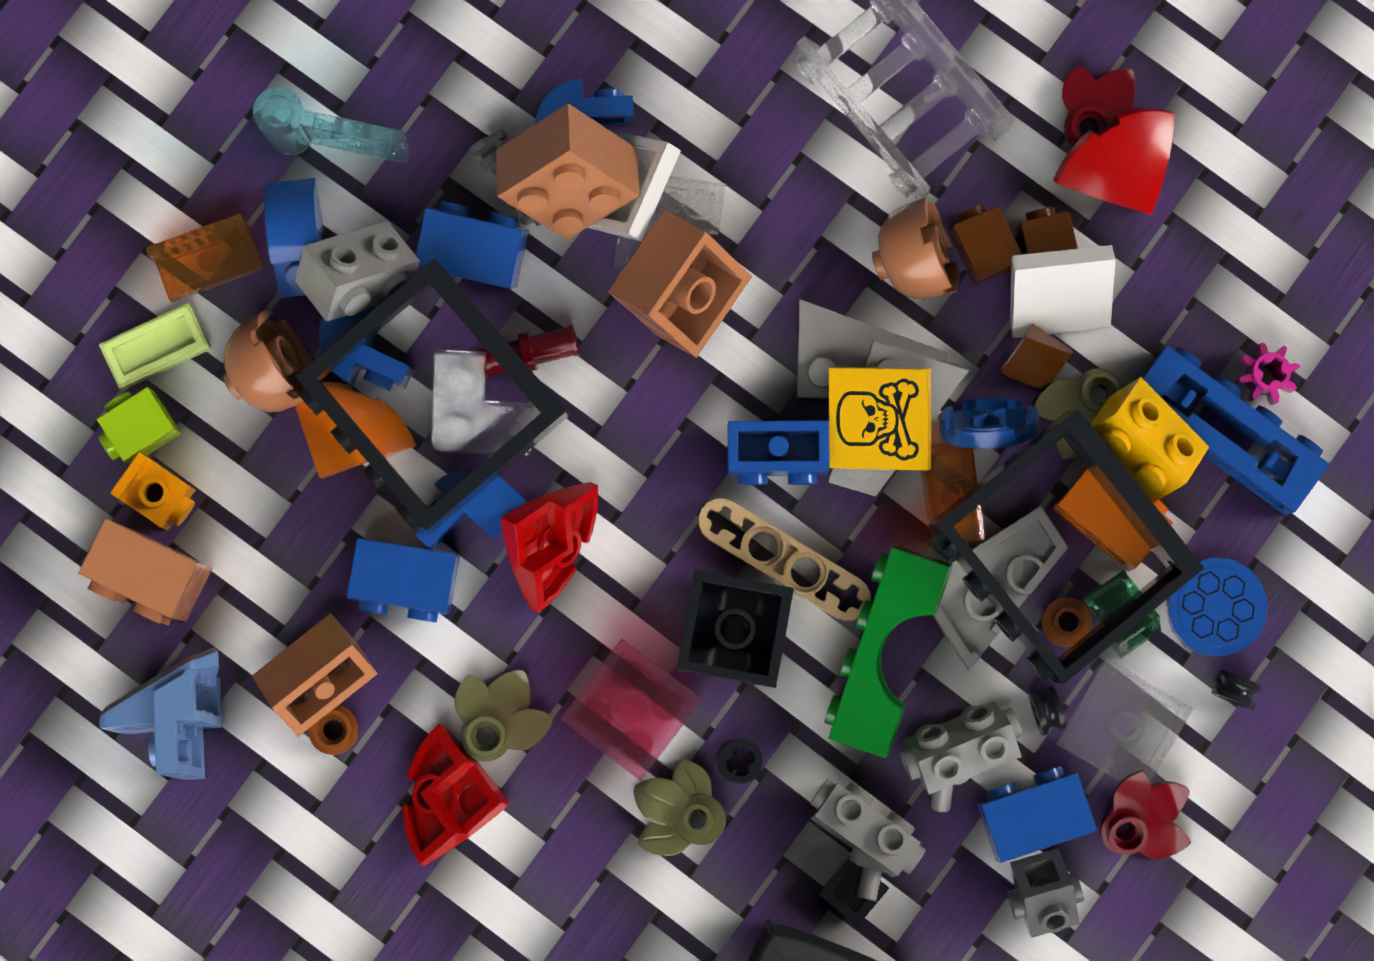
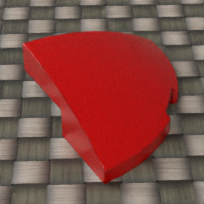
M1136 109L1115 115L1114 120L1119 124L1105 129L1099 136L1092 131L1087 132L1065 156L1053 181L1086 195L1152 215L1168 166L1175 114L1163 109Z
M587 482L551 492L529 501L501 517L504 541L513 572L530 609L537 613L547 607L567 585L576 571V566L571 563L575 561L580 552L581 541L586 544L590 541L598 509L597 484Z
M438 724L424 739L412 760L407 774L410 780H415V784L412 790V805L406 804L403 806V819L407 838L420 865L425 866L469 838L510 805L487 772L476 759L465 751L461 742L443 724Z

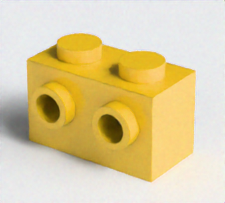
M1142 377L1109 396L1091 423L1093 428L1153 502L1185 485L1209 448Z

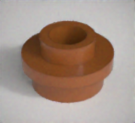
M1063 597L1054 600L1045 608L1041 624L1045 636L1053 644L1061 647H1072L1091 631L1092 617L1084 603L1075 598ZM1065 612L1071 613L1076 619V626L1070 632L1062 630L1059 626V617Z
M338 705L310 727L308 734L311 743L320 752L337 755L348 751L355 744L359 734V725L355 715L349 709ZM331 720H337L343 726L342 735L335 740L330 739L325 733V727Z

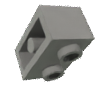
M385 221L305 245L295 282L327 322L346 315L353 316L365 309L380 305L416 274L420 260L392 225Z

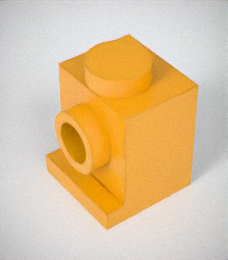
M139 452L115 485L111 494L160 528L168 530L172 524L176 526L181 525L190 514L195 505V502L190 498L196 489L148 456ZM160 484L163 488L162 498L157 502H150L147 498V491L152 485Z

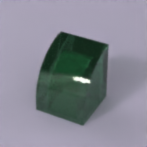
M1123 570L1085 596L1083 600L1093 620L1098 625L1140 590L1125 570ZM1154 609L1111 645L1120 658H1123L1161 631L1159 614Z

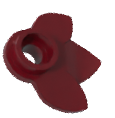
M1077 66L1068 75L1062 88V100L1069 113L1064 123V134L1072 147L1084 136L1080 131V123L1084 121L1092 122L1096 126V134L1099 136L1105 129L1119 124L1114 120L1115 115L1131 110L1143 109L1132 106L1135 97V77L1132 69L1125 68L1110 71L1095 80L1086 69Z
M1142 770L1128 775L1116 787L1112 800L1113 809L1107 812L1101 821L1100 837L1103 843L1114 853L1130 855L1141 852L1151 859H1162L1181 852L1191 844V840L1173 821L1185 805L1190 790L1187 786L1172 781L1157 782L1151 785L1148 777ZM1126 822L1131 823V827L1127 832L1122 834L1116 833L1120 825Z

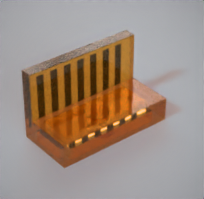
M241 214L146 247L148 256L157 265L166 294L171 302L264 270L250 226Z

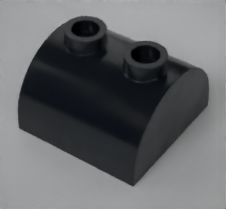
M694 570L676 670L776 688L794 588Z

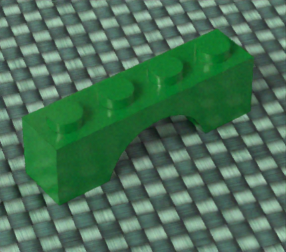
M898 545L891 548L889 555L881 552L872 576V581L879 583L874 602L865 600L856 624V629L864 631L858 650L850 647L842 665L840 676L848 678L842 697L833 695L826 713L824 723L832 726L828 739L882 758H886L890 754L906 705L891 692L884 679L882 651L889 634L899 623L913 617L934 615L938 612L953 564Z

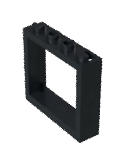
M435 258L295 376L304 386L298 393L300 398L315 415L318 416L323 411L327 413L337 425L330 431L331 434L349 454L357 449L369 464L363 469L364 473L381 492H384L388 487L402 502L395 509L414 531L422 525L426 531L433 533L569 417L564 408ZM432 286L538 409L540 414L434 505L428 508L320 380Z
M1079 409L1067 410L928 524L936 534L930 540L938 552L948 562L956 559L967 573L962 580L969 591L980 602L987 598L999 613L993 619L1000 630L1012 642L1019 638L1030 652L1025 660L1031 669L1043 681L1050 677L1053 682L1065 684L1204 569L1203 565ZM1063 437L1166 569L1060 657H1057L954 526Z

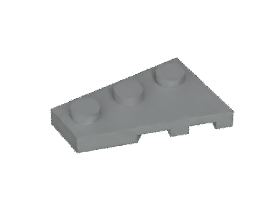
M799 299L796 400H829V368L864 367L873 338L946 361L947 352Z
M874 338L872 339L864 367L931 368V421L969 372L966 366ZM831 468L828 482L876 497L895 470Z
M1040 506L972 550L1019 608L1068 549V546L1042 506ZM955 560L951 563L953 567L938 612L932 616L969 671L1001 632L993 619L999 613L987 598L980 602L969 591L962 580L967 573Z

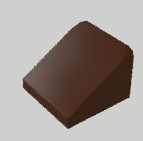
M1032 324L1008 357L1000 372L1009 378L1045 390L1068 361L1073 351Z

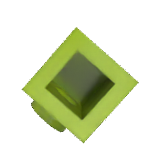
M148 387L134 396L130 392H126L114 398L104 406L107 413L96 419L104 431L97 436L112 460L121 457L122 461L127 464H131L139 452L148 456L182 434L157 393Z

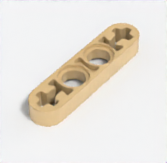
M725 498L714 499L707 502L701 509L698 518L699 529L708 541L780 585L794 588L793 593L834 618L842 621H854L859 618L865 600L871 602V593L861 579L733 501ZM723 508L728 509L731 512L729 521L740 529L744 519L754 524L744 534L740 549L729 544L736 538V535L722 529L717 535L710 531L712 522L707 518L710 511L720 513ZM758 533L770 534L777 542L776 555L768 561L756 560L749 552V541ZM810 559L818 565L820 577L815 585L801 587L793 581L791 569L796 561ZM829 571L839 576L832 583L837 588L846 591L852 585L858 589L856 598L862 602L859 609L850 607L846 612L840 611L837 608L840 603L839 598L828 591L824 601L815 596V593L825 585Z

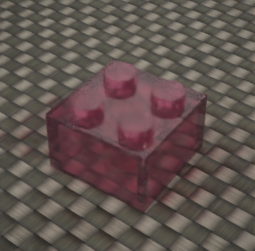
M621 638L560 719L641 781L702 699Z

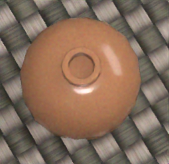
M925 197L894 210L884 220L879 231V250L872 252L873 264L880 280L889 278L896 291L906 297L922 300L939 298L959 291L960 282L957 264L954 263L947 266L949 263L947 247L952 248L942 218L933 202L928 203V198Z
M264 310L244 321L230 336L224 349V367L226 371L224 382L229 392L236 399H243L250 406L265 412H281L304 402L298 395L304 386L295 376L312 363L313 360L303 341L290 324L284 319L274 323L268 318L273 312Z

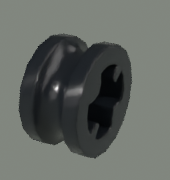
M1220 670L1218 676L1221 678V684L1218 687H1213L1211 694L1232 704L1253 710L1256 704L1253 703L1252 697L1255 693L1261 692L1262 686L1237 674Z
M1053 686L1047 687L1043 695H1038L1035 691L1028 694L1031 710L1042 736L1049 734V729L1052 727H1058L1059 730L1067 728L1064 711Z
M734 739L726 743L718 756V768L722 775L730 782L737 784L748 783L754 780L760 773L763 765L762 754L759 748L751 741L745 739ZM735 747H745L743 753L746 754L750 750L754 756L755 762L748 765V774L744 776L735 775L736 769L729 772L726 767L725 760L733 757L732 749Z

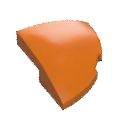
M322 382L386 458L417 446L406 424L381 399H372L363 393L353 390L351 385ZM305 402L295 406L321 479L367 463L366 459L357 449L349 454L338 443L330 432L337 425L325 411L317 416Z

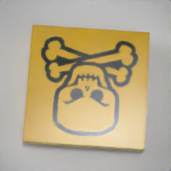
M830 367L829 468L930 470L931 368Z

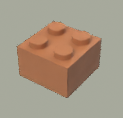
M569 103L496 149L497 197L566 240L640 196L637 148Z
M664 210L654 226L648 231L645 239L625 268L621 270L608 293L655 335L697 358L752 276L706 231Z
M105 519L78 574L91 580L87 588L90 591L111 601H118L123 604L129 598L137 602L133 609L134 612L154 622L169 626L172 619L187 621L213 568L129 527Z

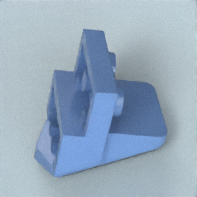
M210 648L189 656L110 703L104 708L99 717L100 729L120 734L154 732V735H151L149 738L148 754L152 766H156V774L183 780L205 779L203 729L222 727L221 679L216 677L219 669L218 651L215 648Z

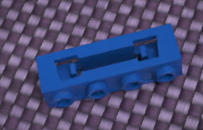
M1166 346L1159 352L1142 375L1144 381L1160 397L1163 396L1173 403L1174 407L1170 404L1168 405L1209 446L1204 457L1285 516L1295 513L1330 465V463L1320 457L1323 450L1307 437L1298 435L1295 439L1280 428L1283 423L1282 420L1269 409L1261 405L1254 409L1239 398L1242 391L1229 380L1221 376H1217L1215 380L1199 369L1202 362L1191 352L1179 346L1175 351ZM1179 380L1180 382H1182L1183 384H1185V385H1186L1187 387H1189L1190 389H1185L1183 386H1181V385H1180L1178 382H1176V381ZM1198 394L1200 395L1197 400L1199 403L1261 448L1268 445L1274 450L1271 454L1267 453L1256 468L1255 465L1258 460L1194 413L1186 417L1181 412L1184 408H1188ZM1280 454L1289 460L1288 463L1280 458ZM1263 472L1269 473V474H1270L1271 476H1273L1276 480H1278V482H1275L1273 479H1271L1270 477H1268V476H1267L1266 474H1264Z

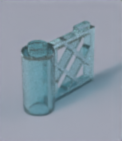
M273 87L265 90L257 97L253 106V117L257 127L269 144L277 152L284 155L302 153L312 143L409 164L412 150L404 132L401 130L308 111L299 97L293 91L284 87Z

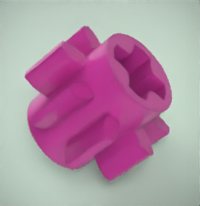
M1263 342L1256 346V360L1248 355H1243L1239 358V363L1246 367L1243 376L1235 380V383L1239 385L1246 384L1251 392L1248 396V401L1252 402L1260 395H1267L1269 404L1275 405L1279 402L1280 398L1278 389L1287 393H1292L1297 389L1296 385L1289 381L1291 373L1299 369L1300 365L1296 363L1289 364L1288 360L1284 357L1287 352L1286 346L1281 347L1275 353H1268V348ZM1270 364L1274 368L1271 376L1276 380L1264 384L1261 381L1264 373L1260 369Z

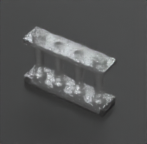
M870 0L872 6L819 49L815 50L805 37L796 43L795 55L798 59L794 64L811 85L817 81L891 168L893 172L889 174V178L899 192L906 198L912 194L919 200L927 197L931 189L923 179L978 133L981 136L988 133L996 141L1011 128L1015 119L915 0ZM893 20L905 34L901 38L903 43L847 88L829 65L883 21L890 23ZM925 58L936 71L933 75L934 81L882 124L878 125L860 103L914 59L920 61ZM956 95L968 109L964 113L966 118L910 163L894 145L892 140L946 96L952 98Z

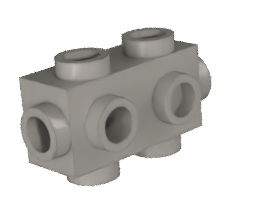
M996 702L988 705L970 706L963 710L959 717L942 724L921 726L913 736L903 739L907 750L899 754L909 779L912 781L918 778L929 795L932 794L931 808L938 812H947L951 809L953 785L965 783L971 777L1022 757L1016 738L1022 736L1023 733L1014 710L1010 707L1002 711Z
M826 779L810 802L811 805L817 808L810 819L852 849L849 860L856 866L862 867L856 897L876 902L882 872L891 877L898 876L902 870L910 874L923 857L926 849L920 845V841L911 836L915 828L910 823L893 812H890L885 817L873 809L870 805L874 799L864 790L850 782L844 788L837 783L835 785Z

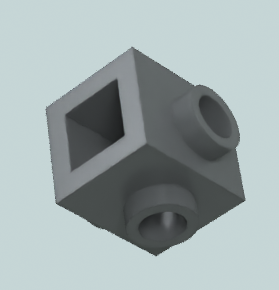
M1059 848L1010 862L1015 889L1007 891L1009 904L1015 920H1025L1031 938L1047 933L1059 932L1064 928L1080 924L1076 903L1084 901L1082 888L1076 872L1068 873Z

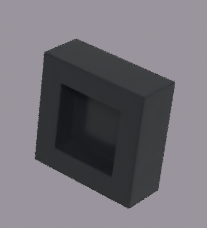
M848 856L818 894L858 927L888 891L889 887L880 881L876 902L857 898L862 867L853 864Z

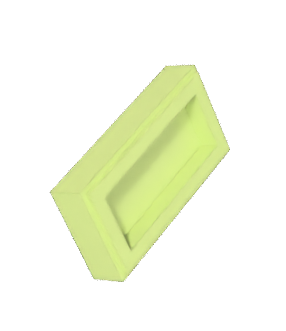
M189 302L99 344L120 390H125L212 349Z

